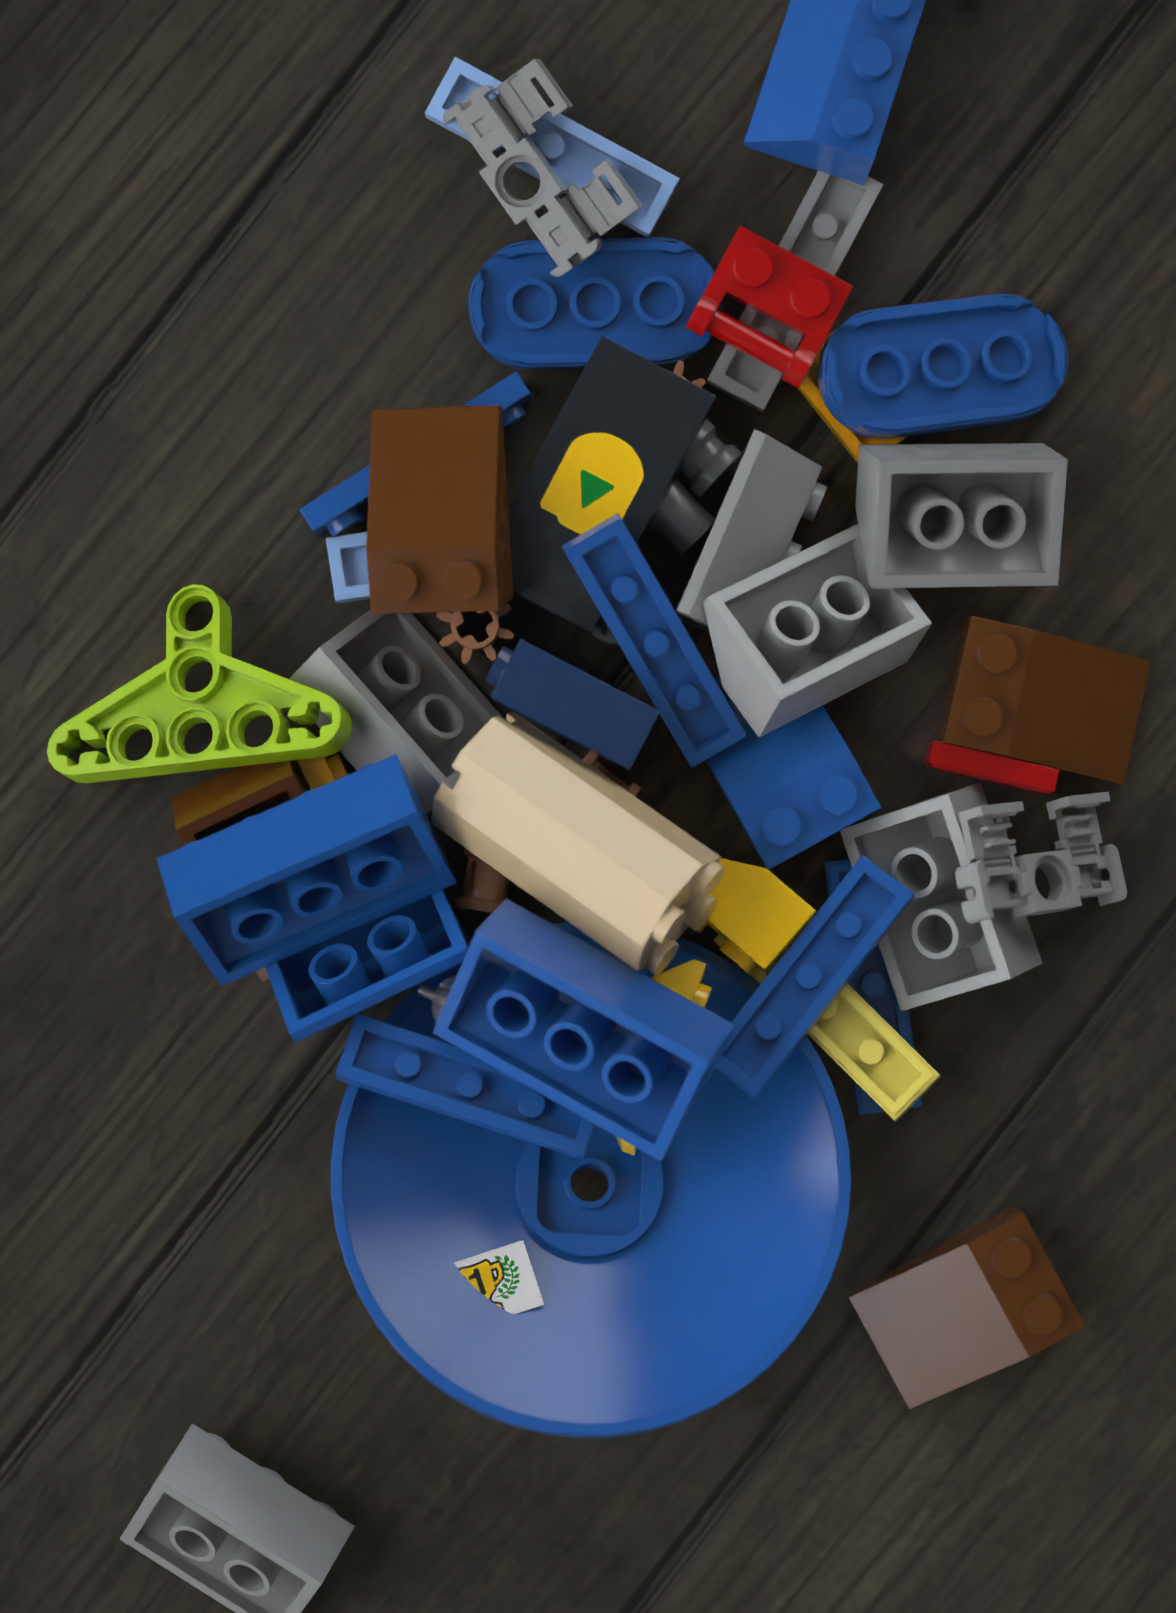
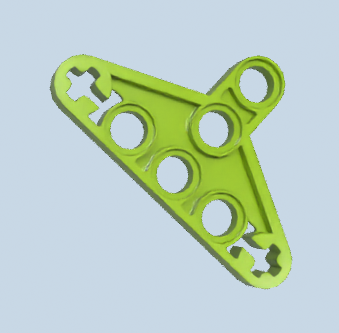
M192 584L183 587L174 594L168 604L166 614V659L59 726L49 739L47 754L53 768L76 783H95L326 757L336 754L345 747L351 737L352 721L345 707L331 696L233 658L230 607L223 598L204 585ZM202 601L211 602L213 615L209 624L202 630L196 632L188 631L185 619L189 609ZM210 662L213 675L209 685L202 691L188 692L185 686V678L189 669L197 663ZM290 709L288 718L299 726L317 723L319 712H323L332 721L331 724L321 727L320 737L317 738L305 728L291 729L290 722L283 714V711ZM259 716H270L273 722V731L269 740L261 746L248 747L245 743L244 735L249 722ZM209 723L213 731L212 741L209 746L200 753L188 754L184 744L188 731L196 724ZM142 729L150 730L153 743L149 753L142 759L136 761L128 760L125 747L130 736ZM110 730L108 736L104 734V731ZM82 739L94 748H107L109 757L100 751L84 752L80 755L78 764L71 760L69 755L70 752L80 749Z

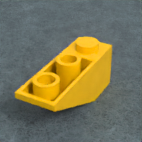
M721 858L720 864L725 867V872L711 893L718 901L707 921L697 931L701 933L709 925L726 940L719 950L741 970L749 975L757 966L763 973L768 975L815 916L816 910L767 868Z

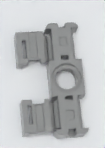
M533 59L496 88L491 85L477 87L469 93V98L459 104H455L444 113V123L452 124L456 121L487 166L479 171V173L513 222L518 225L526 221L558 267L552 270L550 274L555 277L568 274L601 249L603 245L601 237L590 242L588 238L596 232L600 236L604 235L632 213L644 207L611 159L603 161L591 170L596 177L581 189H578L576 184L566 188L531 137H526L519 141V138L524 134L532 135L538 131L533 124L548 112H551L553 117H556L573 107L541 59ZM535 77L555 104L552 107L549 106L532 80ZM498 90L499 94L491 100L488 96ZM519 162L531 164L540 176L538 192L528 200L514 197L507 187L506 177L508 171ZM603 174L623 201L622 203H617L600 177ZM568 189L570 193L560 199L559 196Z
M1109 792L1073 795L1047 802L1049 819L1056 821L1060 839L1054 842L1057 851L1025 854L1014 857V854H1017L1016 846H1009L1015 844L1016 841L1015 839H1008L1006 830L1012 827L1009 816L1025 811L1023 801L982 805L959 812L968 860H976V862L958 867L955 872L958 889H965L968 901L961 903L965 920L970 924L995 918L993 910L1008 908L1013 909L1014 918L1061 912L1082 906L1081 899L1098 896L1100 906L1124 900L1127 896V888L1118 849L1113 844L1099 847V844L1103 843L1095 806L1109 802ZM1064 810H1079V814L1062 815ZM996 819L995 824L979 825L978 820ZM1037 868L1044 872L1049 882L1050 892L1047 899L1039 893L1035 884ZM1107 869L1109 871L1110 877L1108 881L1101 879L1100 874L1102 870Z

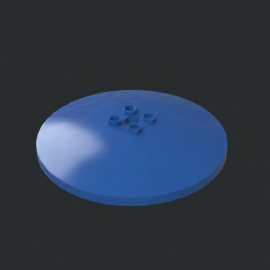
M571 923L553 924L629 966ZM679 937L676 940L679 943L678 950L671 962L661 973L693 959L705 963L706 967L702 984L712 987L705 1009L731 1023L760 986V983L727 959L696 943ZM462 964L423 983L450 993ZM646 968L638 971L649 978L656 976ZM422 983L417 985L384 1021V1023L449 1043L432 1033L444 1005L418 995ZM807 1036L756 1101L714 1069L712 1076L662 1161L638 1148L634 1156L623 1152L615 1135L597 1125L594 1127L584 1160L351 1084H348L343 1096L334 1132L331 1156V1199L335 1228L346 1268L359 1298L377 1328L406 1362L423 1378L450 1398L494 1420L512 1427L545 1435L572 1438H615L647 1433L682 1423L715 1408L741 1392L775 1363L790 1347L811 1318L832 1277L841 1252L849 1215L851 1192L850 1150L844 1117L829 1075ZM584 1169L598 1170L605 1176L608 1182V1191L597 1201L587 1202L579 1199L571 1188V1181L576 1173ZM523 1240L544 1305L513 1315L479 1292L464 1277L454 1262Z

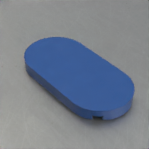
M662 237L602 239L603 245L601 249L571 272L555 277L550 272L558 266L541 241H520L499 250L492 258L485 262L482 269L480 268L470 287L468 298L469 316L473 331L483 348L498 361L517 369H584L602 336L654 362L660 367H669L676 365L679 360L685 362L697 355L713 337L707 332L701 337L685 327L715 271L703 256L679 240ZM722 303L718 308L720 311H722Z
M992 294L877 308L851 316L831 334L820 353L817 379L820 394L826 407L843 426L865 437L892 439L1008 424L1034 416L1055 397L1058 389L1062 386L1068 371V348L1059 325L1048 313L1044 315L1039 309L1032 306L1033 302L1018 295Z

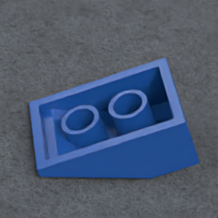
M720 677L715 679L747 736L708 758L705 762L764 868L769 870L881 808L855 758L823 705L759 738L723 689Z

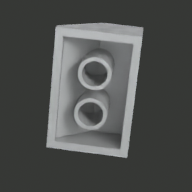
M754 429L676 611L681 621L709 632L703 606L707 597L800 552L802 545L791 541L801 517L811 522L813 521L826 492L827 486L816 482L822 466L767 434Z
M1044 443L859 445L855 508L869 586L873 589L1058 586L1068 459Z
M858 524L707 597L703 603L722 687L759 738L908 662L932 624L906 588L873 589L869 586Z
M370 609L320 646L289 678L292 681L331 696L348 711L352 721V732L350 739L340 752L357 771L368 764L377 763L396 754L417 790L427 815L432 812L433 798L442 782L451 789L455 787L460 773L453 769L452 765L460 751L492 717L501 716L412 613L371 614ZM319 712V719L316 724L321 729L322 726L331 724L332 719L323 712Z
M981 782L840 830L852 867L864 855L914 893V899L878 943L901 1011L1009 980L1043 964L1027 916L1014 918L1013 909L1008 908L993 910L995 918L973 924L968 923L964 918L961 903L968 900L965 889H958L955 872L958 867L976 862V860H968L959 812L988 805ZM993 819L978 820L979 825L995 824Z
M192 1423L123 1532L120 1540L235 1613H301L323 1583L355 1526L341 1518L329 1505L314 1501L286 1483L277 1472L259 1466L232 1449L220 1436L207 1433Z

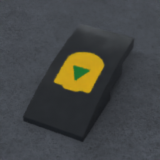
M602 336L566 400L508 512L514 594L592 636L602 615L568 559L562 545L618 513L640 550L653 527V520L684 466L688 451L716 403V395Z

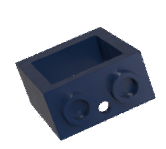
M520 639L514 651L505 646L502 647L486 678L487 683L495 687L490 696L494 702L588 751H595L599 754V757L626 771L630 770L660 711L522 639Z

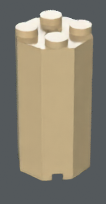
M515 712L507 713L506 719L499 715L492 717L460 751L452 765V768L460 773L455 787L451 789L442 782L433 798L431 824L636 971L646 968L654 975H659L668 966L678 950L679 943L676 940L688 926L697 931L707 921L717 904L718 899L712 896L711 893L725 872V867L720 864L721 857Z

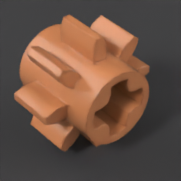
M505 604L500 610L475 611L479 617L490 614L493 618V622L486 626V632L489 637L480 643H477L472 635L464 638L459 636L458 631L466 625L463 615L467 611L454 612L453 614L437 612L436 617L444 623L451 624L452 631L451 634L443 637L439 643L442 648H446L458 642L464 648L461 655L462 664L464 665L470 663L474 651L483 650L488 659L495 662L497 655L492 645L497 639L514 640L515 635L508 629L500 628L499 619L507 616L512 609L509 604Z

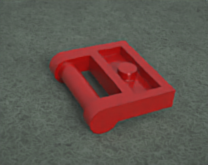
M739 226L685 328L701 337L707 332L780 371L784 374L783 381L799 389L853 286L750 230ZM725 295L803 336L804 338L797 351L718 310Z

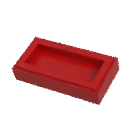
M939 741L928 742L923 762L927 768L1039 794L1055 792L1059 769Z

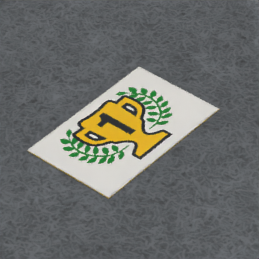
M523 1240L454 1262L463 1276L480 1293L513 1315L544 1305Z

